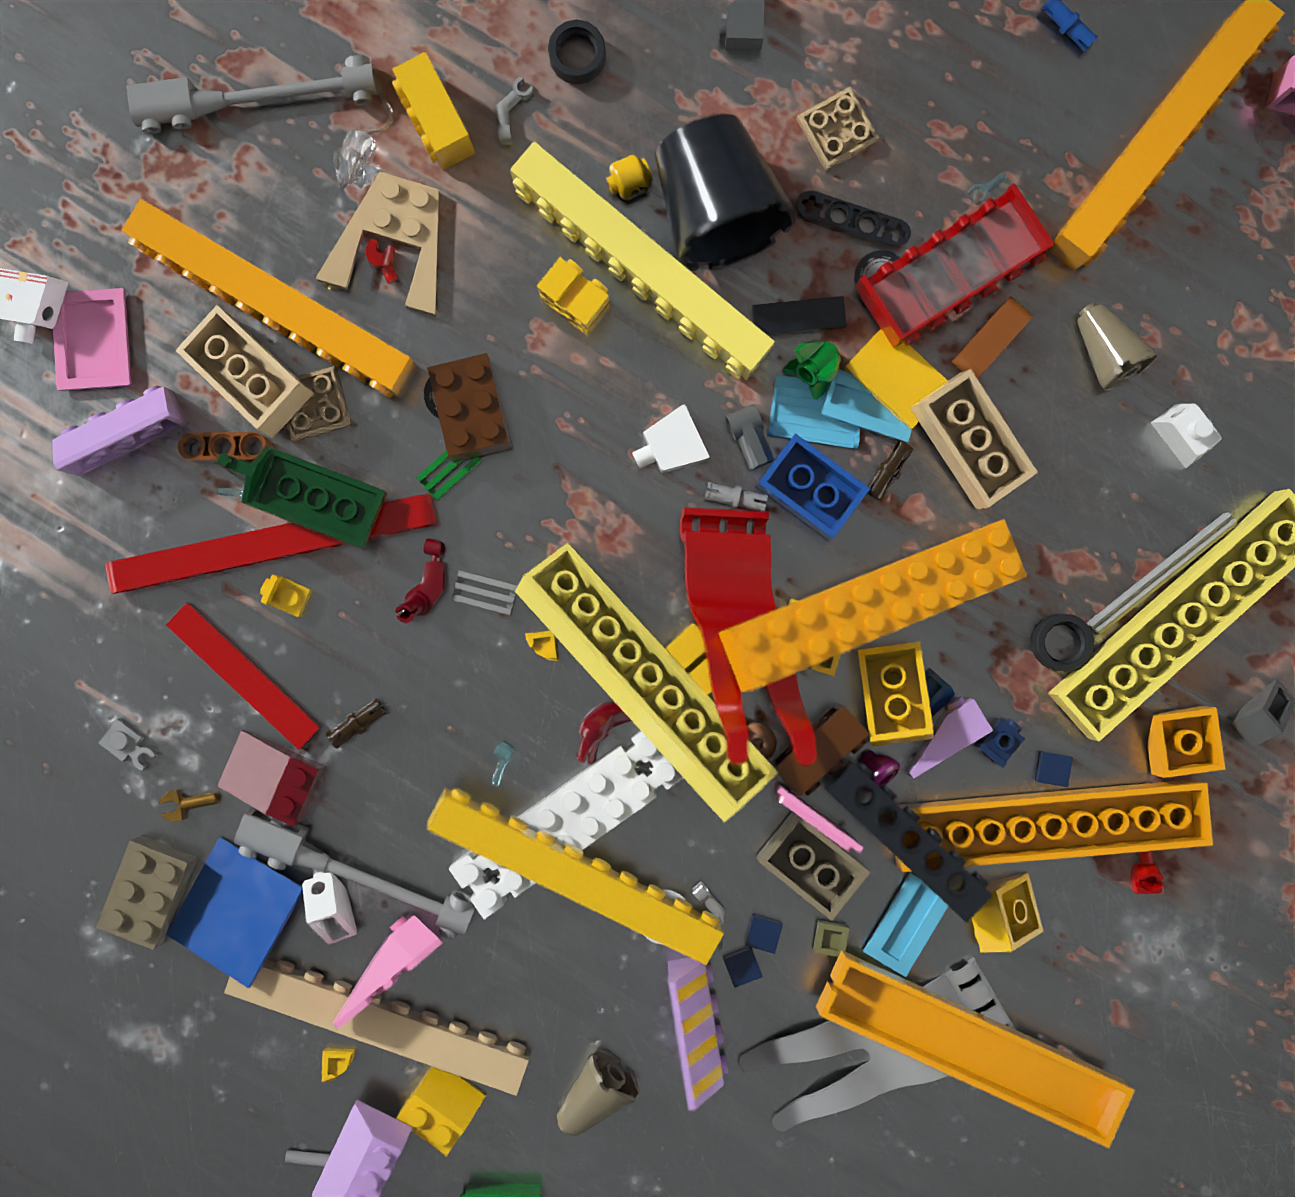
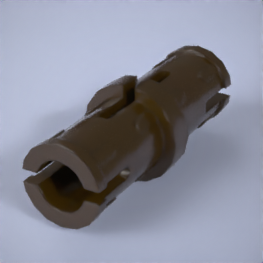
M897 439L884 462L881 461L877 466L879 470L869 484L870 490L867 494L876 500L882 501L894 480L899 479L901 476L900 471L914 448L904 441Z
M374 698L373 701L358 712L348 714L344 722L331 731L326 732L327 739L330 741L341 734L339 738L331 743L336 749L340 748L357 733L363 734L366 732L367 726L383 715H386L385 707L382 706L375 712H372L381 704L379 699Z

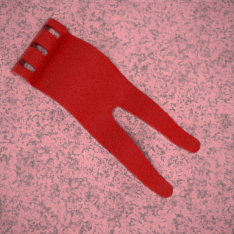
M684 507L680 518V537L685 542L687 598L703 639L711 690L725 733L727 758L734 765H742L748 759V728L743 711L741 689L719 632L777 609L771 582V536L766 535L769 512ZM693 519H698V531H692ZM720 520L725 521V532H720L719 530ZM747 522H753L752 534H747ZM795 672L766 684L765 687L778 717L790 736L796 761L802 766H810L817 758L816 742L811 723L802 703Z

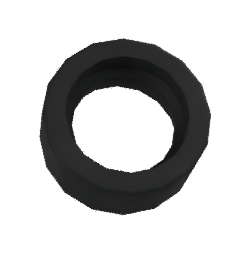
M577 19L566 21L556 27L550 36L548 44L551 68L559 78L567 83L576 85L589 83L598 77L604 68L606 59L604 38L598 28L588 21ZM569 37H586L594 45V59L586 67L579 69L569 68L561 61L559 55L560 46Z
M1054 614L1044 618L1036 626L1032 634L1031 647L1035 658L1044 667L1053 671L1071 672L1081 668L1090 660L1094 651V636L1091 628L1083 619L1073 614ZM1058 625H1068L1074 628L1080 638L1078 653L1066 661L1052 658L1045 647L1047 633Z

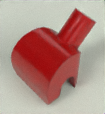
M371 238L365 250L369 265L375 270L382 271L388 284L397 281L399 278L392 265L395 248L388 245L384 253H379L378 241Z
M1152 851L1139 852L1140 864L1133 865L1130 873V884L1133 892L1136 894L1163 893L1161 879L1164 878L1157 864L1153 863Z

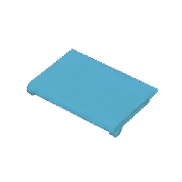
M776 375L767 435L791 439L796 433L808 442L858 449L861 428L821 415L830 383H828L825 393L816 400L811 395L810 385L804 383L800 378Z

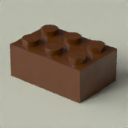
M488 353L427 367L447 454L452 462L512 449L492 361Z
M835 703L811 725L815 736L817 754L816 761L812 765L802 766L796 761L792 743L770 762L782 779L799 797L803 794L806 796L812 794L821 785L818 781L827 772L829 775L835 773L844 764L841 759L850 751L853 754L857 753L867 743L865 738L869 735L868 731L844 705Z

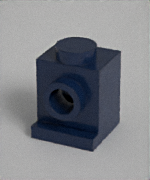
M995 718L990 724L993 731L977 740L973 746L993 763L1004 768L1008 759L1025 738L1019 734L1022 728L1013 720L1007 718L1004 722L1002 719ZM1003 735L1008 737V742L1005 746L999 744V739Z

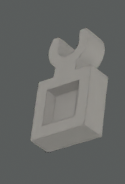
M122 718L117 719L99 742L101 746L122 762L127 761L131 757L133 765L139 770H146L149 767L142 761L144 753L152 758L158 755V752L153 747H143L140 744L145 736Z

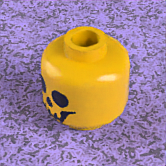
M634 154L613 162L609 167L611 176L606 177L612 195L618 193L625 201L646 193L650 188L649 182L653 181L646 160L644 158L639 159Z

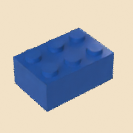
M796 433L756 485L757 488L828 540L836 536L870 490L868 486Z

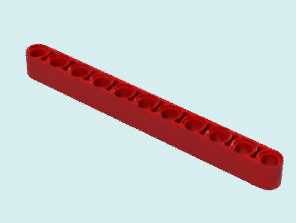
M431 494L416 495L384 502L368 540L436 525ZM287 523L115 560L104 565L110 593L118 594L347 544L294 523Z

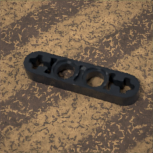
M809 190L803 192L796 203V213L804 221L889 249H901L906 245L911 236L910 226L902 219L817 191ZM809 199L814 200V206L823 209L824 203L829 204L825 211L824 218L819 217L822 212L821 210L812 209L811 213L805 211L806 206L802 203H807ZM842 208L847 214L846 221L843 223L834 222L830 217L831 210ZM869 217L874 220L876 228L873 232L866 233L860 229L859 221L862 218ZM882 222L886 223L884 230L893 232L895 227L899 228L900 234L904 238L900 237L898 241H893L891 233L884 231L882 237L877 236L882 227Z

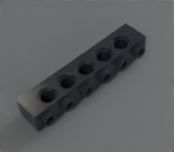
M849 761L824 788L967 923L993 896L986 889L989 883L977 871L970 874L963 867L966 861L955 850L951 849L948 853L939 845L943 839L933 829L929 827L925 831L918 825L917 822L920 820V817L907 805L903 809L894 802L898 796L884 783L881 787H878L871 780L875 774L862 762L856 766L853 762ZM863 787H869L872 792L870 800L865 803H859L856 798L858 790ZM886 809H892L894 811L893 821L887 825L881 824L879 820L881 812ZM909 831H915L917 834L916 842L911 846H904L902 841L904 834ZM932 853H938L940 856L938 865L928 868L926 866V858ZM955 875H961L963 879L961 886L954 890L950 889V879Z

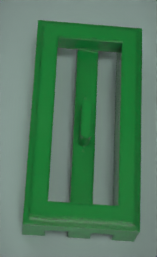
M446 450L421 472L416 479L438 501L482 462L479 456L472 458L466 466L438 491L433 487L464 460L451 462L428 482L426 479L449 459Z

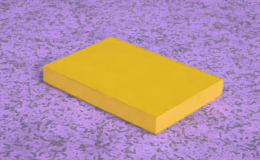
M882 329L844 367L846 372L853 375L873 394L872 396L911 430L919 421L910 407L948 381L910 345L905 346L902 343L893 348Z

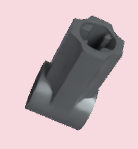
M755 404L726 415V421L735 441L738 440L750 470L775 460L764 435V425Z

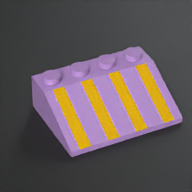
M692 958L668 961V977L688 1109L691 1111L696 1110L724 1086L722 1075L728 1074L726 1055L719 1056L718 1044H724L721 1025H714L713 1014L719 1013L716 994L710 995L708 983H714L711 964L704 965Z

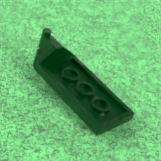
M268 446L263 448L251 464L229 456L226 453L220 454L217 458L221 466L238 479L245 481L241 501L244 505L364 550L387 496L385 490Z

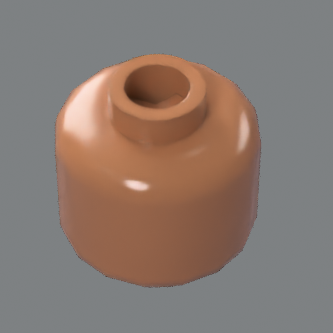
M747 723L749 741L755 744L756 749L768 760L776 751L777 740L774 732L763 723ZM763 741V745L760 748L759 744Z

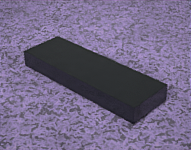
M844 296L752 306L754 325L767 336L842 329L847 326Z

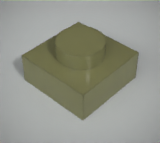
M818 920L813 952L836 957L839 956L841 950L846 952L849 926Z

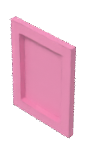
M114 288L66 292L56 325L53 328L57 390L80 391L82 389L132 386L125 289Z
M776 779L773 781L772 785L776 789L774 795L782 804L846 851L850 852L854 848L859 853L861 852L863 847L854 836Z

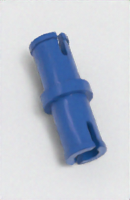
M1049 0L1041 8L1060 27L1059 31L1062 34L1066 33L1083 52L1098 38L1079 19L1081 15L1077 11L1073 13L1061 0Z

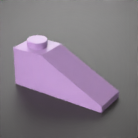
M960 696L946 705L948 710L941 713L933 726L934 739L924 740L905 770L908 776L916 778L993 731L974 699L968 697L964 699L963 696Z

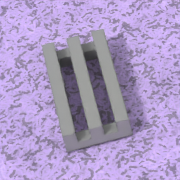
M458 570V577L451 600L511 615L517 585ZM464 578L511 591L509 596L463 584ZM461 590L506 601L507 606L505 608L460 596Z

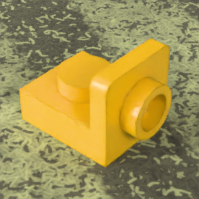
M273 574L270 579L267 578L260 589V595H262L260 603L271 605L293 616L301 617L312 589L283 576Z

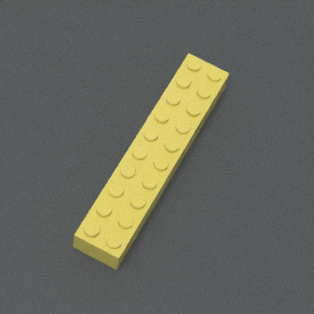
M535 141L510 169L513 178L512 184L516 188L515 193L524 202L529 204L532 201L540 208L538 212L550 223H553L555 220L563 227L561 231L567 238L574 243L579 240L587 247L585 252L597 262L602 259L610 266L608 271L621 282L626 279L634 286L632 291L644 301L650 299L657 305L655 310L668 321L670 318L674 319L680 324L678 329L690 340H693L694 337L704 344L702 347L703 351L715 360L717 357L722 359L727 364L726 370L734 377L739 379L742 376L748 380L771 352L775 341Z
M1290 489L1273 492L1092 653L1090 660L1086 664L1072 671L1048 693L1088 739L1098 742L1103 739L1295 567V494Z
M568 543L522 577L515 590L517 595L723 822L727 821L778 773L750 741H748V759L745 763L734 765L728 760L725 733L715 703Z

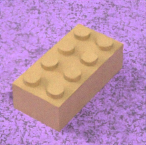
M218 305L213 308L176 349V352L257 430L271 438L275 437L314 394L243 325Z
M971 369L959 373L910 407L976 509L990 507L1038 473Z

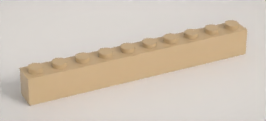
M266 959L251 988H247L232 977H229L224 991L225 994L517 1096L531 1052L527 1051L526 1047L520 1043L510 1041L507 1044L498 1041L497 1037L492 1033L470 1031L468 1026L457 1021H451V1023L439 1020V1016L432 1012L422 1011V1013L410 1010L408 1004L400 1001L390 1003L382 1000L379 994L373 997L374 1000L337 1029L333 1026L332 1022L353 991V986L344 981H335L333 983L325 980L322 974L308 970L306 973L294 969L295 966L287 961L278 960L274 962Z

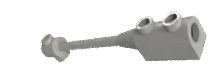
M355 55L345 59L346 67L341 68L342 77L226 93L223 91L196 90V87L187 77L126 85L129 110L134 125L142 127L144 133L152 134L160 132L161 124L172 123V127L175 129H188L191 127V120L225 108L227 105L344 90L347 99L353 98L354 104L367 105L372 102V95H378V82L374 65L370 63L369 57Z
M252 806L244 813L234 839V843L240 845L239 853L248 858H256L258 853L269 857L268 865L278 870H284L286 865H295L321 871L327 870L438 915L435 925L441 927L439 934L447 939L454 940L458 934L464 936L475 910L470 900V895L461 891H453L450 897H446L444 904L331 859L329 855L305 841L310 828L300 824L293 827L260 812Z

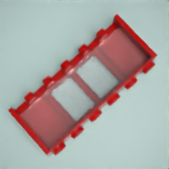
M1013 183L997 199H988L971 215H962L955 221L953 226L943 232L941 229L936 231L927 242L918 247L915 245L910 247L901 258L892 263L890 261L884 263L870 277L862 276L855 288L892 347L896 348L902 343L908 346L921 337V331L928 327L932 331L947 321L945 316L955 311L958 315L973 305L972 299L979 295L982 299L991 295L998 289L996 285L1001 281L1006 280L1007 283H1010L1024 273L1022 269L1029 264L1036 267L1049 258L1047 252L1055 244L1016 184Z

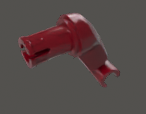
M427 538L423 551L425 554L431 555L432 560L431 562H425L422 581L406 594L405 602L400 604L395 610V613L402 611L396 617L403 623L411 622L417 615L423 616L427 614L445 590L446 563L440 562V558L443 557L446 546L441 541Z
M615 701L601 704L589 713L581 723L579 733L582 739L576 756L577 760L581 763H585L586 755L589 757L587 764L595 763L599 742L608 736L613 727L632 721Z

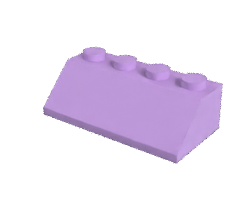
M164 386L151 387L143 392L144 396L136 400H124L116 405L115 410L107 414L105 412L97 413L89 417V422L80 427L75 425L60 432L61 436L52 440L53 464L56 470L81 476L189 424L174 392Z
M356 1100L312 1193V1197H379L413 1127Z

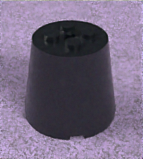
M715 114L699 118L672 132L657 147L655 161L677 258L689 271H697L699 266L708 265L709 270H715L744 261L776 243V235L781 231L788 233L794 226L797 214L792 203L742 121L737 116L732 114Z

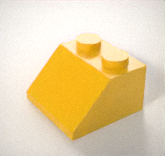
M1028 872L988 882L989 885L986 889L993 896L972 917L974 933L981 953L1012 952L1044 932Z
M432 1066L403 1105L396 1119L413 1127L411 1130L413 1133L447 1156L469 1125L487 1094L464 1077Z

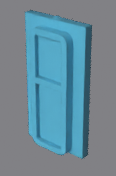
M838 369L837 376L831 381L827 390L821 415L908 443L912 430L890 413L853 375Z
M909 873L863 952L878 960L884 966H888L906 977L944 915L948 905L919 877Z

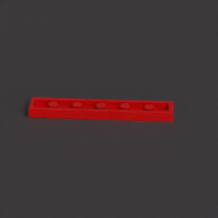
M186 603L166 624L172 632L298 750H301L322 728L190 603Z

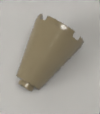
M1092 303L1080 311L1081 317L1077 320L1099 384L1105 391L1125 384L1129 381L1127 379L1134 373L1139 375L1157 359L1155 350L1104 304L1096 305V303Z
M600 1049L590 1055L557 1113L558 1126L565 1134L579 1136L634 1102L635 1098L639 1095L640 1090L636 1078L629 1068L624 1072L618 1066L621 1060L617 1056Z

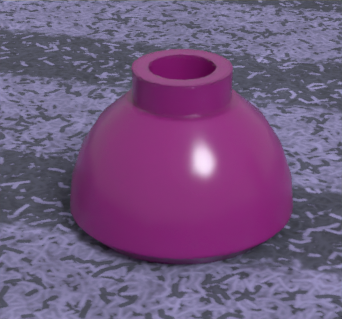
M874 751L868 752L859 761V763L862 762L875 774L871 780L878 787H881L883 783L887 785L900 771V763L887 755H876ZM864 787L867 792H871L869 787Z

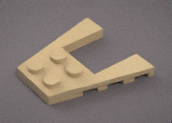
M379 172L317 274L316 280L347 290L364 233L420 249L421 252L405 307L435 316L439 189Z

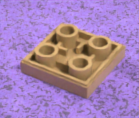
M851 87L797 115L796 118L825 171L875 145L880 140Z
M335 366L297 376L314 394L287 422L291 441L295 442L352 426Z

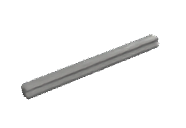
M1229 512L1219 516L1089 620L1087 624L1091 628L1092 633L1101 635L1237 526L1236 518Z

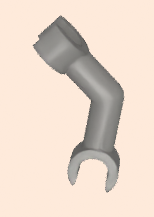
M523 77L515 80L513 84L514 90L496 106L498 135L501 146L513 144L508 112L520 100H529L534 94L533 86L526 92L518 90L524 84Z
M700 881L692 888V893L719 919V923L723 927L725 909L714 898L708 887ZM721 938L718 944V952L722 949L723 938Z

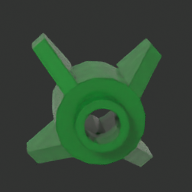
M822 340L802 342L794 349L797 358L785 365L783 370L787 374H797L804 383L810 385L809 390L813 399L818 400L825 393L828 383L837 376L841 357L838 348L831 342Z

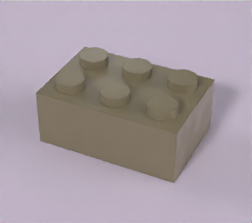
M793 811L756 856L760 864L831 921L871 873L841 846Z
M143 835L130 840L96 928L152 950L164 944L168 937L166 933L175 919L199 857Z

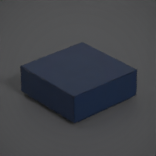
M1040 751L1035 781L1068 787L1073 757Z
M753 914L745 946L775 954L783 923Z
M751 947L723 957L734 988L763 977Z

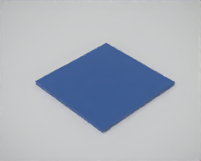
M219 837L166 935L245 987L251 988L299 900L303 887L257 858H248L241 855L239 847Z

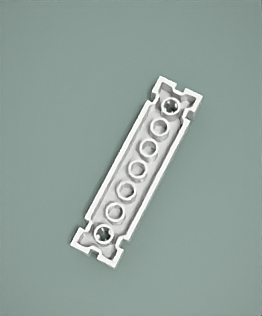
M640 730L631 737L634 743L631 747L625 749L620 744L517 818L526 822L527 828L537 833L539 830L548 832L556 838L555 842L561 845L572 844L583 850L657 797L654 789L663 784L668 790L681 781L683 776ZM641 759L644 763L650 761L653 765L649 766L651 771L647 774L644 771L638 772L636 770L639 767L637 762ZM472 851L460 857L448 868L462 889L470 885L474 891L470 900L483 919H486L505 905L508 899L506 897L507 893L511 892L515 898L536 883ZM489 867L492 871L498 869L500 873L497 878L499 879H496L494 876L490 878L487 875L489 871L487 868Z

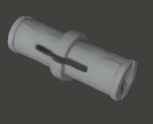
M708 481L704 500L730 505V509L734 510L739 507L764 512L768 495L741 490L742 487L737 485L735 488Z

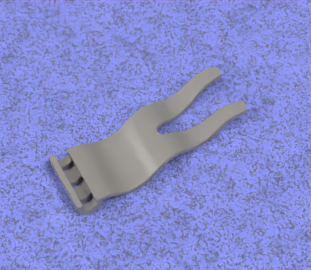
M974 957L968 959L967 965L957 971H952L951 969L923 987L974 1011L990 1002L992 1006L980 1014L1015 1029ZM974 977L978 980L968 988L961 987V984L970 981ZM830 1020L808 1030L761 1043L742 1053L738 1059L739 1068L745 1073H751L772 1065L814 1061L856 1049H864L869 1053L870 1060L844 1078L817 1092L800 1097L774 1113L771 1119L772 1125L781 1132L787 1131L804 1121L850 1109L885 1092L910 1085L928 1083L949 1076L942 1071Z

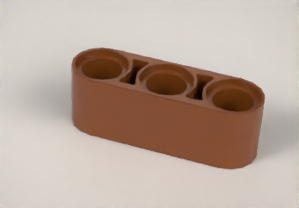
M1012 296L1008 297L951 362L962 372L971 369L978 379L1026 326L1033 315Z
M256 432L186 433L181 436L177 444L181 457L195 463H218L217 458L221 454V445L227 440H230L232 445L228 455L247 463H252L258 456V454L253 455L251 453V445L256 440H261L262 450L265 446L274 447L270 439ZM199 441L201 450L198 454L192 456L190 447L192 443Z

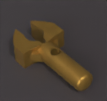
M180 789L169 791L160 799L158 804L172 801L175 804H180V807H177L174 812H166L160 815L171 822L182 821L186 819L185 813L187 810L218 804L219 796L216 792L184 797L181 795Z

